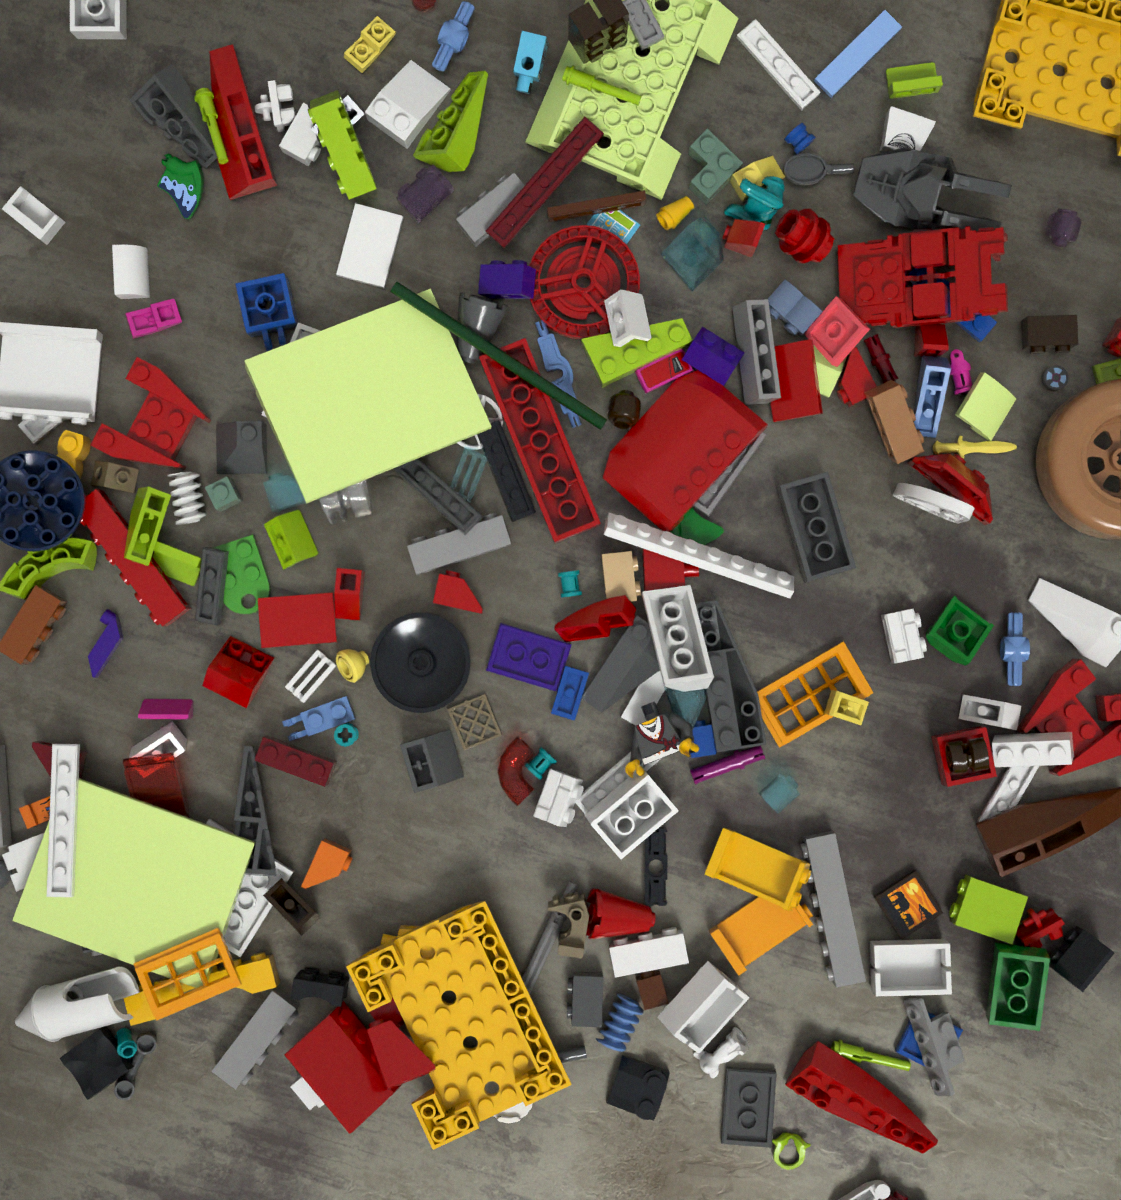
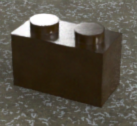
M1077 315L1027 316L1021 320L1022 350H1030L1031 354L1045 353L1046 349H1055V353L1070 352V348L1078 345Z

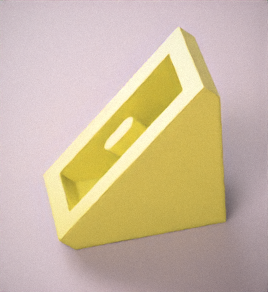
M831 690L824 714L862 725L869 702L836 690Z

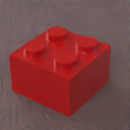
M976 726L931 736L942 785L950 787L997 777L986 727ZM983 737L989 755L988 770L974 772L969 768L967 773L951 775L946 760V742L961 740L963 743H966L967 739Z

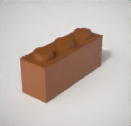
M35 585L1 639L0 652L21 665L34 662L39 655L40 650L38 648L42 641H47L53 632L52 625L64 615L66 611L64 606L67 601L47 588Z

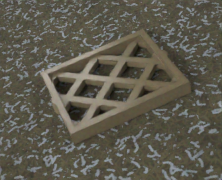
M486 694L469 701L466 700L464 703L447 709L464 751L502 736ZM478 699L482 700L479 709L471 706V702ZM484 703H486L489 713L482 710ZM461 706L466 707L463 715L454 712L455 709ZM469 708L477 711L474 720L466 717ZM480 713L488 716L485 725L477 722ZM453 715L461 718L458 726ZM491 718L496 729L488 726ZM464 720L472 723L469 731L461 728ZM475 724L484 728L481 736L472 733ZM487 729L495 732L494 736L487 739L483 738ZM460 731L468 734L465 742ZM470 736L479 739L475 744H467Z

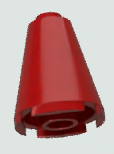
M592 888L587 897V902L591 904L586 936H589V939L648 932L650 927H654L656 917L651 907L601 889Z

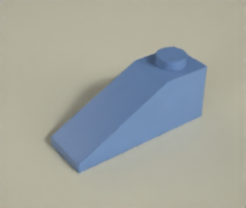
M927 355L922 357L914 405L916 421L913 422L916 429H919L922 436L936 438L951 372L948 358Z

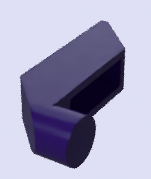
M107 609L100 618V622L107 625V627L88 655L92 677L94 678L99 677L123 640L119 617L110 609Z

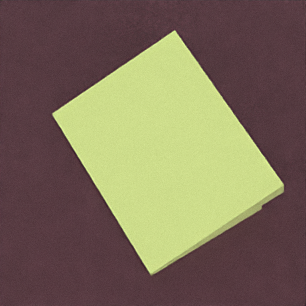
M431 289L417 294L439 308ZM403 300L245 360V368L255 388L256 395L306 504L487 431L492 427L450 331Z
M79 778L74 897H47L48 822L12 921L132 965L218 927L224 937L256 842ZM215 944L196 952L201 965L217 959L219 954ZM192 955L172 962L176 975L196 968ZM167 965L151 971L167 978H172ZM212 967L204 970L207 980L209 979ZM199 973L179 980V982L195 988L203 986Z

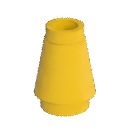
M685 196L660 208V212L656 214V217L665 230L675 229L690 211L694 209V205Z

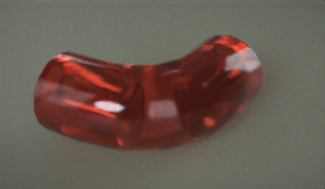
M519 736L507 746L500 757L498 766L500 786L516 806L534 790L523 777L522 770L525 763L535 753Z

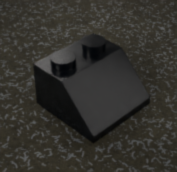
M1076 926L1075 929L1072 928L1066 933L1064 943L1050 953L1049 967L1069 984L1084 992L1114 955V952L1087 931Z

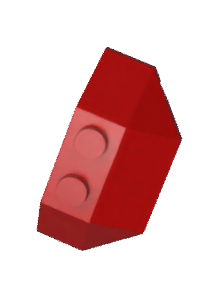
M948 453L914 457L909 460L907 464L943 493L973 506L975 509L972 516L983 525L992 522L989 484L984 481L986 478L975 469L971 471L966 467V461L959 455Z

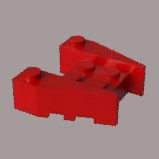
M136 357L125 379L149 391L148 396L127 435L102 423L90 445L119 460L185 470L186 466L175 461L197 417L210 423L211 419L164 371Z
M1072 659L1052 675L1044 691L1039 694L1035 704L1017 727L1018 732L1027 733L1032 728L1036 733L1072 732L1074 751L1072 765H1056L1049 771L1052 775L1061 776L1121 755V720H1115L1105 729L1101 730L1075 696L1096 680L1082 659Z

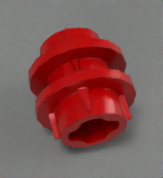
M806 208L800 211L792 209L785 213L779 220L775 232L779 238L780 249L785 254L792 255L793 259L798 263L804 264L810 261L821 262L831 251L835 240L830 234V223L824 218L818 217L812 209Z

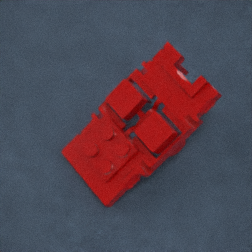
M965 226V229L956 227L901 233L895 237L887 235V240L879 239L870 240L868 243L838 245L840 298L866 325L882 326L890 323L893 328L975 320V315L978 314L990 316L998 315L1000 312H1008L1007 285L1005 283L992 284L991 256L995 261H1001L1000 255L1005 254L1004 243L1008 240V235L1004 231V227L995 229L994 227L980 228L976 231L972 230L970 226ZM947 234H948V244H947V239H946L945 236H944V235H947ZM948 258L949 266H955V271L936 273L935 267L948 265ZM912 264L916 269L927 268V274L907 276V270H912ZM956 278V283H949L950 295L947 286L943 282L936 283V279ZM927 280L928 283L908 287V281ZM913 314L916 318H923L924 320L913 321Z

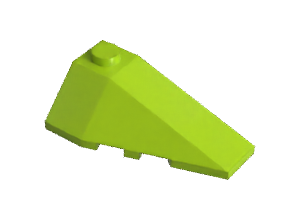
M486 71L470 72L466 75L451 96L453 102L436 116L439 121L432 130L427 128L422 135L413 154L416 159L446 172L465 171L475 150L488 78Z

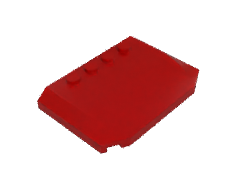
M699 370L677 378L610 451L603 480L658 529L672 532L684 519V515L745 448L758 438L768 427V424L722 384Z

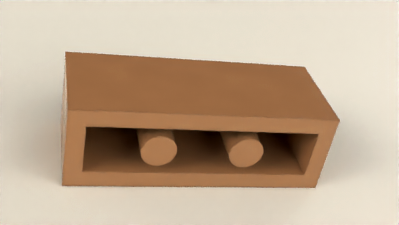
M890 380L864 392L889 459L899 464L923 453L922 443H924V438L919 429H916L913 421H916V417L911 407L907 406L905 399L908 398L904 386Z

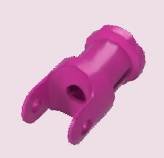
M955 349L950 354V375L953 377L956 389L954 395L968 393L973 383L970 375V363L964 360L961 350ZM960 375L963 376V380H964V384H965L964 386H963V384H962V380H961V376H960Z

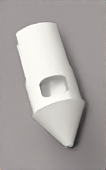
M115 967L51 986L44 985L36 990L15 1019V1024L47 1041L56 1042L63 1037L127 1021L134 1017L130 1014L119 1012L113 1001L140 993L139 987L132 973L124 967ZM69 991H72L76 993L79 998L71 999L67 996V993Z

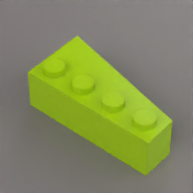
M339 90L311 100L310 108L307 110L312 123H316L320 132L317 135L322 147H327L330 154L327 157L332 171L336 170L340 179L337 180V184L341 193H346L350 200L376 190L375 180Z
M683 319L651 324L649 327L652 338L649 341L633 339L622 347L613 346L611 333L581 339V345L602 388L635 373L636 370L682 348L689 347L693 339Z

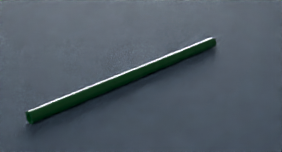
M396 282L393 285L391 293L599 430L603 428L607 421L606 418L401 283Z

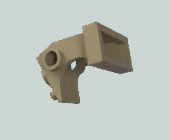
M577 892L564 895L562 899H559L558 895L553 896V900L548 902V911L563 913L571 921V926L567 931H560L557 955L583 959L589 920V907L585 895H578Z

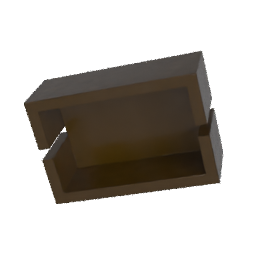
M593 0L603 16L601 18H598L589 2L569 13L568 39L583 64L589 61L591 63L596 62L603 57L604 50H609L610 48L615 50L625 43L629 12L621 0Z

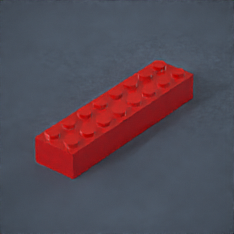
M526 338L499 348L540 375ZM485 354L479 356L554 544L600 526L601 522L550 397Z

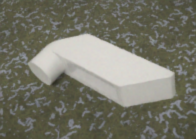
M874 1180L862 1184L838 1200L886 1199L890 1195V1188L884 1181Z

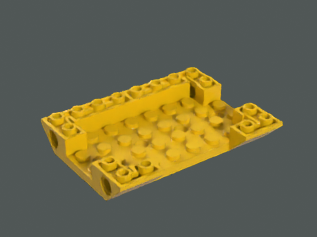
M1001 0L974 97L973 117L1022 129L1026 114L1116 138L1117 156H1121V1ZM1005 53H1015L1017 62H1007ZM1061 65L1065 70V74L1063 76L1055 75L1053 66ZM1101 78H1109L1112 81V88H1103L1100 83Z
M485 900L463 906L371 949L346 965L367 1012L391 1002L393 997L414 1044L435 1065L436 1070L429 1073L434 1087L411 1103L433 1150L479 1129L481 1121L519 1103L524 1102L526 1107L572 1085ZM423 946H432L435 950L434 956L431 958L422 956L420 950ZM445 991H453L456 994V1000L452 1003H446L442 999V994ZM468 1036H473L477 1039L478 1044L474 1048H467L463 1040ZM490 1081H494L499 1085V1090L496 1093H488L485 1090V1085Z

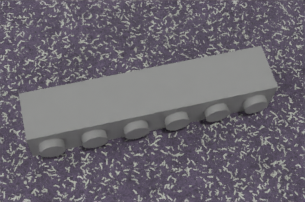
M833 831L804 836V843L800 844L803 859L807 858L808 863H810L809 870H811V875L808 883H812L814 892L810 893L813 908L817 907L819 917H815L818 932L823 933L824 941L820 942L823 957H828L829 966L825 967L828 981H833L836 988L866 982L836 834Z

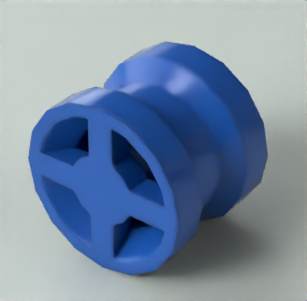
M801 123L784 140L787 144H792L796 154H800L816 137L813 134H809L806 131L805 124Z

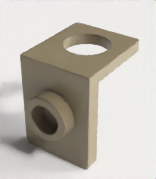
M95 461L91 485L134 493L139 469L110 462ZM102 468L101 478L98 479L99 471Z

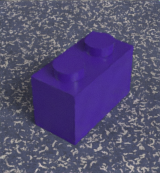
M497 260L491 261L490 264H481L478 294L489 299H533L536 269L528 266L527 262L522 260H513L512 264H505V262Z
M702 326L682 360L724 386L744 355V352Z

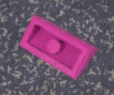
M144 699L138 713V718L192 719L193 700Z

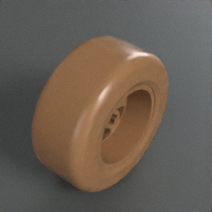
M1121 379L1096 384L1077 393L1061 404L1043 428L1036 452V472L1039 486L1052 510L1065 523L1079 532L1109 540L1121 539V464L1117 463L1119 460L1118 456L1121 455ZM1103 431L1108 434L1111 440V445L1106 450L1094 444V439ZM1089 457H1096L1102 460L1103 469L1096 474L1090 473L1087 462ZM1109 475L1119 479V491L1117 493L1103 488V483Z

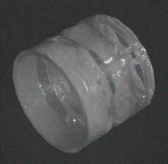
M366 480L319 498L322 510L331 525L338 522L336 512H339L343 522L347 521V509L350 508L356 518L373 514Z

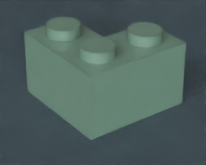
M708 128L689 148L688 154L703 168L690 181L689 189L707 205L730 182L732 174L741 170L743 162Z

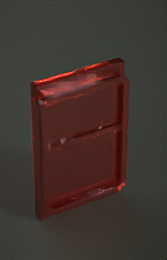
M174 752L123 759L124 774L132 798L190 818Z

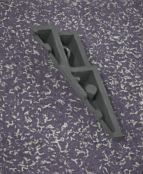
M244 746L234 821H236L234 834L256 842L245 875L276 876L277 871L256 761H254V747Z

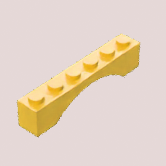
M265 952L250 956L251 960L242 962L241 958L233 960L242 983L236 988L253 994L276 988L280 984L273 954L266 956ZM214 965L208 982L210 983L227 976L225 967L217 968V965ZM162 978L154 981V985L166 981L169 978ZM180 982L183 992L195 989V987ZM174 983L155 990L160 1004L179 996ZM141 984L138 985L140 993L123 998L127 1014L134 1017L129 1020L130 1026L155 1020Z

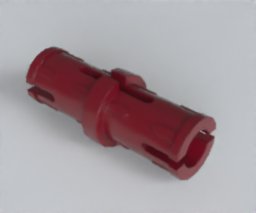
M875 334L873 337L863 340L873 359L871 363L873 366H876L883 384L890 380L895 381L899 378L889 360L891 356L889 353L886 354L878 337L879 335Z

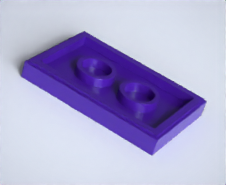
M500 623L486 671L557 692L572 644Z

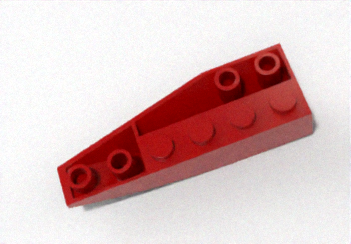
M231 44L209 51L211 91L214 94L213 103L218 114L216 121L229 160L225 164H219L229 199L233 200L277 186L234 45Z
M819 1041L804 1052L786 1081L785 1085L796 1094L813 1102L817 1107L922 1154L937 1145V1138L899 1098L859 1066Z

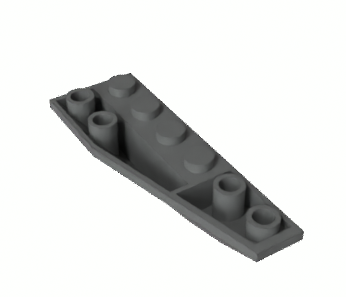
M718 601L695 603L714 675L709 687L705 689L709 721L712 724L716 753L767 745L757 690Z

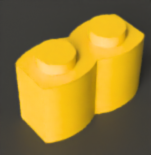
M65 430L59 438L57 445L58 454L56 456L67 462L81 479L83 461L90 452L91 440L84 435Z

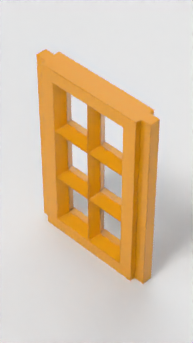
M219 927L134 963L136 974L156 1021L242 984ZM215 944L220 958L201 965L196 952ZM192 955L196 968L176 975L172 962ZM223 962L228 975L209 983L204 970ZM167 965L172 978L153 986L148 973ZM199 973L203 986L184 993L179 980ZM174 983L179 996L160 1004L155 990Z

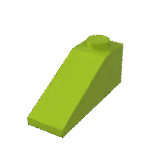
M149 486L138 488L130 514L124 553L125 559L149 566L171 498L170 494Z

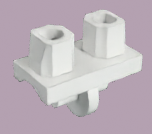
M275 80L268 81L271 102H268L267 95H261V103L255 105V112L263 114L264 121H270V113H272L274 126L277 127L278 132L285 131V126L291 125L296 116L294 107L282 109L281 102L293 100L292 87L290 84L277 85Z

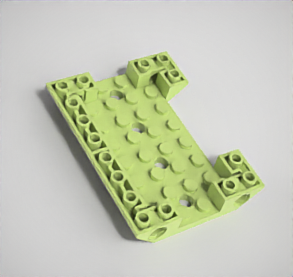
M593 0L585 1L584 4L590 3L598 18L603 17ZM646 0L665 37L664 40L648 47L650 53L645 57H640L636 54L635 50L639 44L629 24L625 43L615 50L612 48L604 50L603 57L593 63L589 61L583 64L574 47L568 41L525 142L553 154L580 121L586 117L604 133L603 136L610 139L611 144L608 148H600L596 143L581 161L617 176V182L639 191L645 190L646 194L662 200L681 153L660 137L696 52L697 56L718 65L720 64L739 19L718 0H665L669 4V8L665 11L656 9L655 3L658 0ZM574 65L577 70L596 75L595 79L641 95V101L639 105L630 102L622 103L616 97L594 89L588 91L573 84L566 85V82L562 81L565 68Z

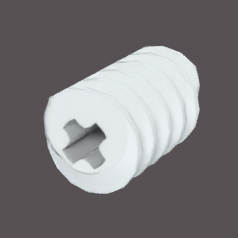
M181 472L168 475V477L175 478L169 482V486L177 488L171 492V496L179 498L172 502L173 506L180 507V509L174 512V516L182 517L175 522L176 525L199 522L202 517L206 516V513L198 511L205 504L196 500L203 496V493L195 492V489L199 488L201 483L193 481L200 476L199 473Z

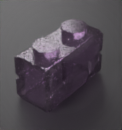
M431 165L429 168L427 166L423 167L416 174L417 179L411 185L406 183L397 192L399 194L396 197L398 203L417 224L454 191L452 184L434 165Z

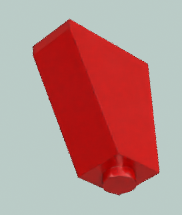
M379 1019L369 1024L370 1028L365 1031V1035L385 1090L436 1070L434 1063L391 1020L384 1022L383 1019Z

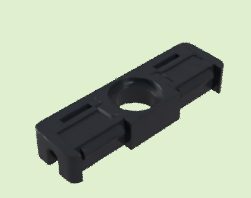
M659 827L645 839L644 901L647 906L667 905V901H664V899H666L668 855L664 853L666 852V834L664 832H667V829L664 827ZM660 860L663 863L662 871L652 873L649 870L650 862Z

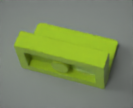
M934 62L888 68L885 72L889 99L938 93L943 86L942 75L937 76Z
M300 510L276 516L264 524L283 570L318 555L317 548Z
M156 541L153 558L166 576L195 586L200 575L202 558Z

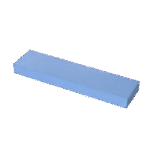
M884 10L814 79V82L832 98L901 30L902 26Z

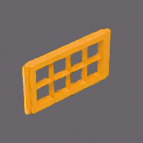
M844 641L757 691L762 720L779 748L833 717L824 714V710L815 695L828 687L830 690L837 691L834 684L848 676L857 692L852 696L863 700L873 694L871 687ZM836 656L845 672L831 680L822 664ZM817 667L826 683L812 691L803 675ZM799 678L807 694L793 701L785 685ZM780 689L789 705L774 712L766 696ZM810 698L819 715L805 722L796 706ZM792 709L800 726L786 733L778 716Z

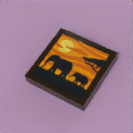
M916 870L873 897L901 940L943 914Z

